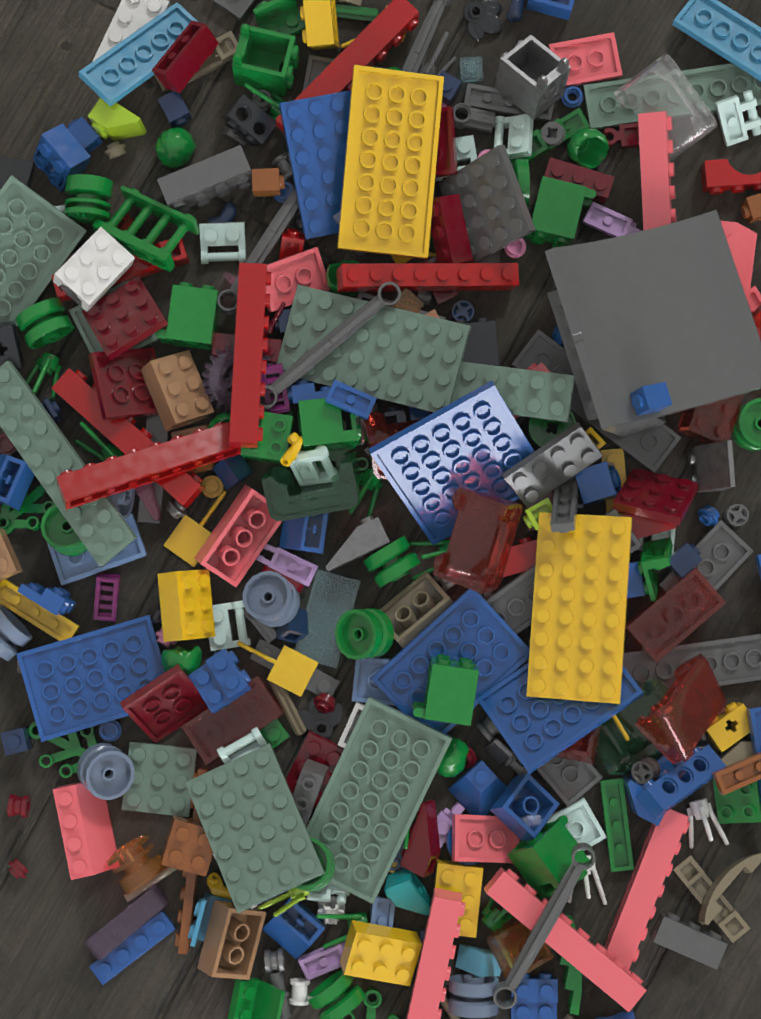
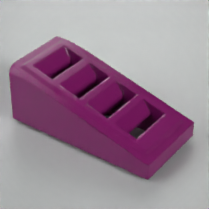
M282 363L267 366L266 374H262V382H265L266 385L272 384L279 376L266 378V375L279 373L280 376L283 374ZM287 388L283 391V394L278 395L277 402H284L275 403L271 408H267L270 413L289 412L291 409ZM270 389L265 390L266 405L271 404L275 398V395L270 396V393H274Z
M97 574L93 620L116 622L120 574ZM102 582H111L114 585H105ZM101 591H113V595L101 594ZM100 600H110L112 604L100 603ZM99 609H111L112 613L99 612Z

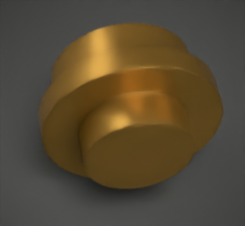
M211 475L203 479L201 484L205 487L202 491L205 496L215 498L223 492L224 485L217 476Z

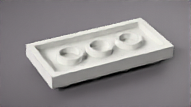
M122 0L93 61L168 9L171 5L170 1Z

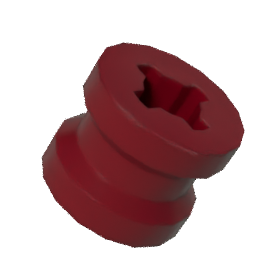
M10 794L7 805L8 817L20 815L22 818H27L31 805L30 795L18 797L16 794Z

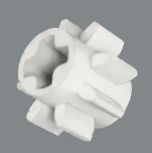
M331 896L330 902H318V914H345V904H338V896ZM324 919L325 924L336 925L339 919Z

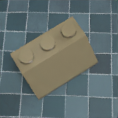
M425 571L380 610L390 618L393 624L394 639L404 648L446 610L453 601Z

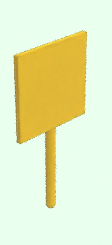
M224 490L200 524L187 515L184 516L163 546L195 567L198 561L194 557L211 534L203 526L227 492Z
M240 641L237 642L238 646L274 664L267 680L300 697L319 663L285 645L277 660Z

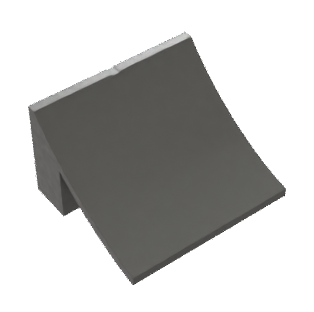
M717 210L628 235L556 247L545 251L557 290L547 293L573 375L575 376V382L588 421L599 419L602 430L626 437L666 423L665 415L761 389V339ZM666 382L672 405L659 412L637 416L631 403L630 393L642 386Z

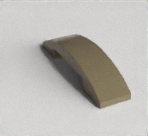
M232 31L216 38L219 42L218 46L188 83L214 71L233 58L238 42ZM156 77V79H157V81H158L160 87L162 88V90H163V91H167L168 89H165V87L162 85V83H161V82L158 80V78Z
M754 853L735 861L716 878L701 906L699 922L702 925H709L722 909L716 900L741 871L752 873L761 863V853Z
M689 855L673 870L702 905L713 882L693 857ZM721 894L716 902L722 909L713 920L731 942L734 943L751 928Z

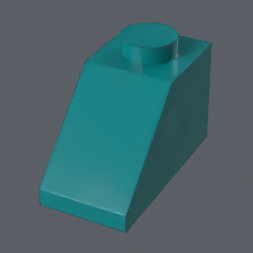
M404 868L387 875L384 891L387 898L391 899L396 907L426 916L429 915L432 898L414 872Z

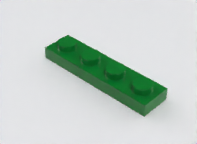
M623 778L602 779L599 783L610 871L634 870Z

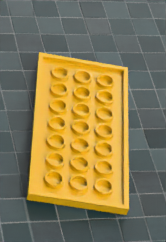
M360 65L353 66L337 249L421 259L428 258L444 83L443 76Z
M539 512L538 525L540 529H538L526 696L621 704L632 517L577 514L575 530L560 533L551 532L552 513Z

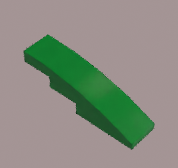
M578 108L565 117L554 121L558 122L566 131V137L562 144L550 146L541 137L542 129H537L533 131L531 156L516 159H528V163L567 143L571 136L579 129L585 127L590 129V125L582 110ZM510 159L512 167L516 159Z
M566 914V916L573 921L571 915ZM559 954V963L566 965L562 984L565 989L570 990L567 1009L570 1014L579 1015L582 973Z

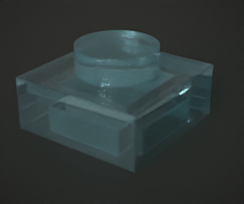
M482 56L459 59L462 82L483 81Z

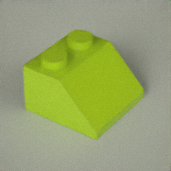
M101 97L88 115L92 122L91 126L96 130L95 132L105 140L110 138L113 141L145 135L147 132L138 116L118 103L110 107Z

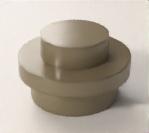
M119 141L107 145L108 150L104 153L109 156L110 160L126 153L124 149L126 145H120Z

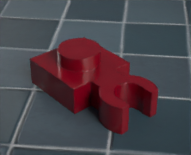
M638 123L619 124V131L607 128L603 132L604 135H611L613 140L608 141L609 147L619 142L620 149L639 147Z

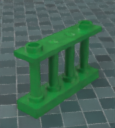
M122 185L120 190L125 199L124 203L109 222L106 221L105 223L96 219L92 225L95 232L102 227L129 253L171 273L175 267L171 252L187 231L196 235L200 233L197 220L191 214H183L141 194L135 188L130 189ZM133 205L143 209L128 230L122 231L116 228ZM150 214L160 217V220L146 239L141 240L135 237V234ZM169 222L179 226L164 248H158L153 245Z

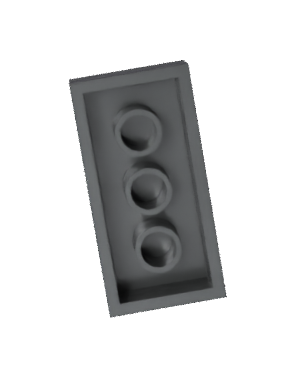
M239 145L157 179L168 207L184 214L190 210L189 208L196 205L199 207L204 206L210 202V199L217 196L218 198L228 196L231 193L230 191L239 188V190L249 187L252 182V171L243 149Z

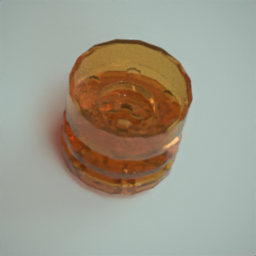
M147 834L131 839L116 849L111 857L105 861L108 866L117 861L120 865L113 869L112 873L115 874L124 870L126 874L119 880V883L126 894L133 892L167 868V866L161 865L160 854L148 857L147 854L154 847L153 843L144 849L141 846L149 839Z

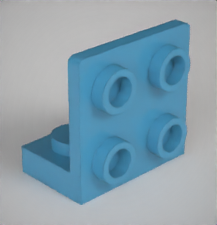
M206 893L204 898L199 899L194 911L197 921L194 920L188 934V939H192L190 946L195 947L198 940L204 941L214 900L232 902V900L217 897L211 893Z

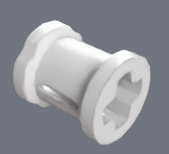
M291 978L292 994L291 998H289V1004L297 1006L308 1005L307 987L310 985V980L306 978Z

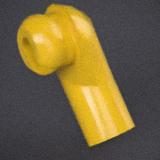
M293 432L287 438V442L291 446L280 459L283 466L288 467L292 464L303 444L302 436L299 437L296 432Z
M215 872L209 874L206 882L211 893L214 896L232 900L228 888L224 886L220 875Z

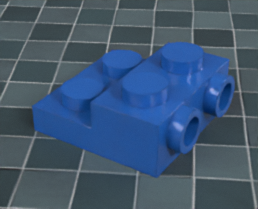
M309 380L296 381V385H291V387L287 388L290 404L293 403L297 409L298 401L326 398L331 386L319 388L320 391L316 392L314 383H310Z
M31 582L30 584L22 583L17 591L54 615L70 614L76 605L74 599L69 597L71 593L62 587L45 588L38 583L34 584Z
M225 648L207 659L206 664L189 675L213 714L252 689L248 683L251 681V678L244 669L241 671L237 665L240 662L233 651L229 652Z
M526 972L516 988L517 1001L510 1008V1019H557L558 979L556 975H552V972H539V975H530L529 972ZM510 991V999H511V998L513 997V993Z

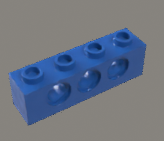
M709 745L703 749L695 748L688 754L690 758L687 760L681 758L673 765V770L665 769L657 776V781L654 782L651 779L641 787L643 792L637 798L655 820L714 778L712 772L726 767Z

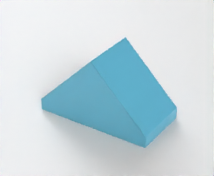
M459 944L455 967L478 977L500 976L504 953Z

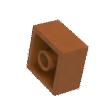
M173 815L160 858L161 865L206 877L213 851L202 823Z

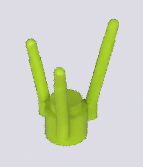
M292 888L287 893L258 906V910L274 905L289 897L293 899L273 913V916L277 917L297 902L304 900V896L309 895V892Z

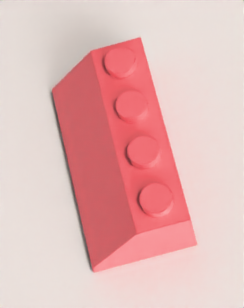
M721 221L749 303L757 233L737 222Z
M245 484L194 559L234 587H237L281 524L287 512Z
M81 782L54 788L53 794L71 880L96 875L120 867L107 800L94 796Z

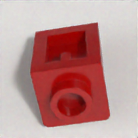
M292 228L283 232L278 260L303 252L304 233H300L299 230Z

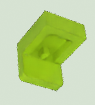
M549 498L524 511L526 515L523 516V519L529 529L532 527L535 531L540 529L538 525L539 512L552 513L553 505Z

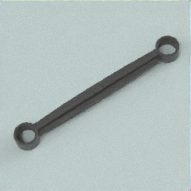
M434 0L408 54L402 71L418 73L444 8L453 3L454 0Z
M295 189L264 232L246 263L263 264L299 208ZM238 276L230 289L223 290L218 295V307L223 314L233 315L237 311V304L233 308H224L221 305V301L226 296H233L237 300Z
M393 282L383 283L378 289L377 296L315 344L271 385H266V389L274 392L275 398L271 404L264 405V408L274 406L281 392L338 348L385 305L397 303L401 297L399 286ZM392 285L397 289L398 295L394 301L387 302L383 300L381 290L384 286Z
M582 842L573 846L571 850V865L539 916L506 981L497 983L493 989L494 1003L499 1008L510 1009L516 1004V988L555 925L582 871L590 869L595 863L596 857L591 845ZM579 850H588L592 855L588 862L580 863L575 860V854ZM508 989L513 993V997L508 1001H502L498 999L497 993L500 990Z

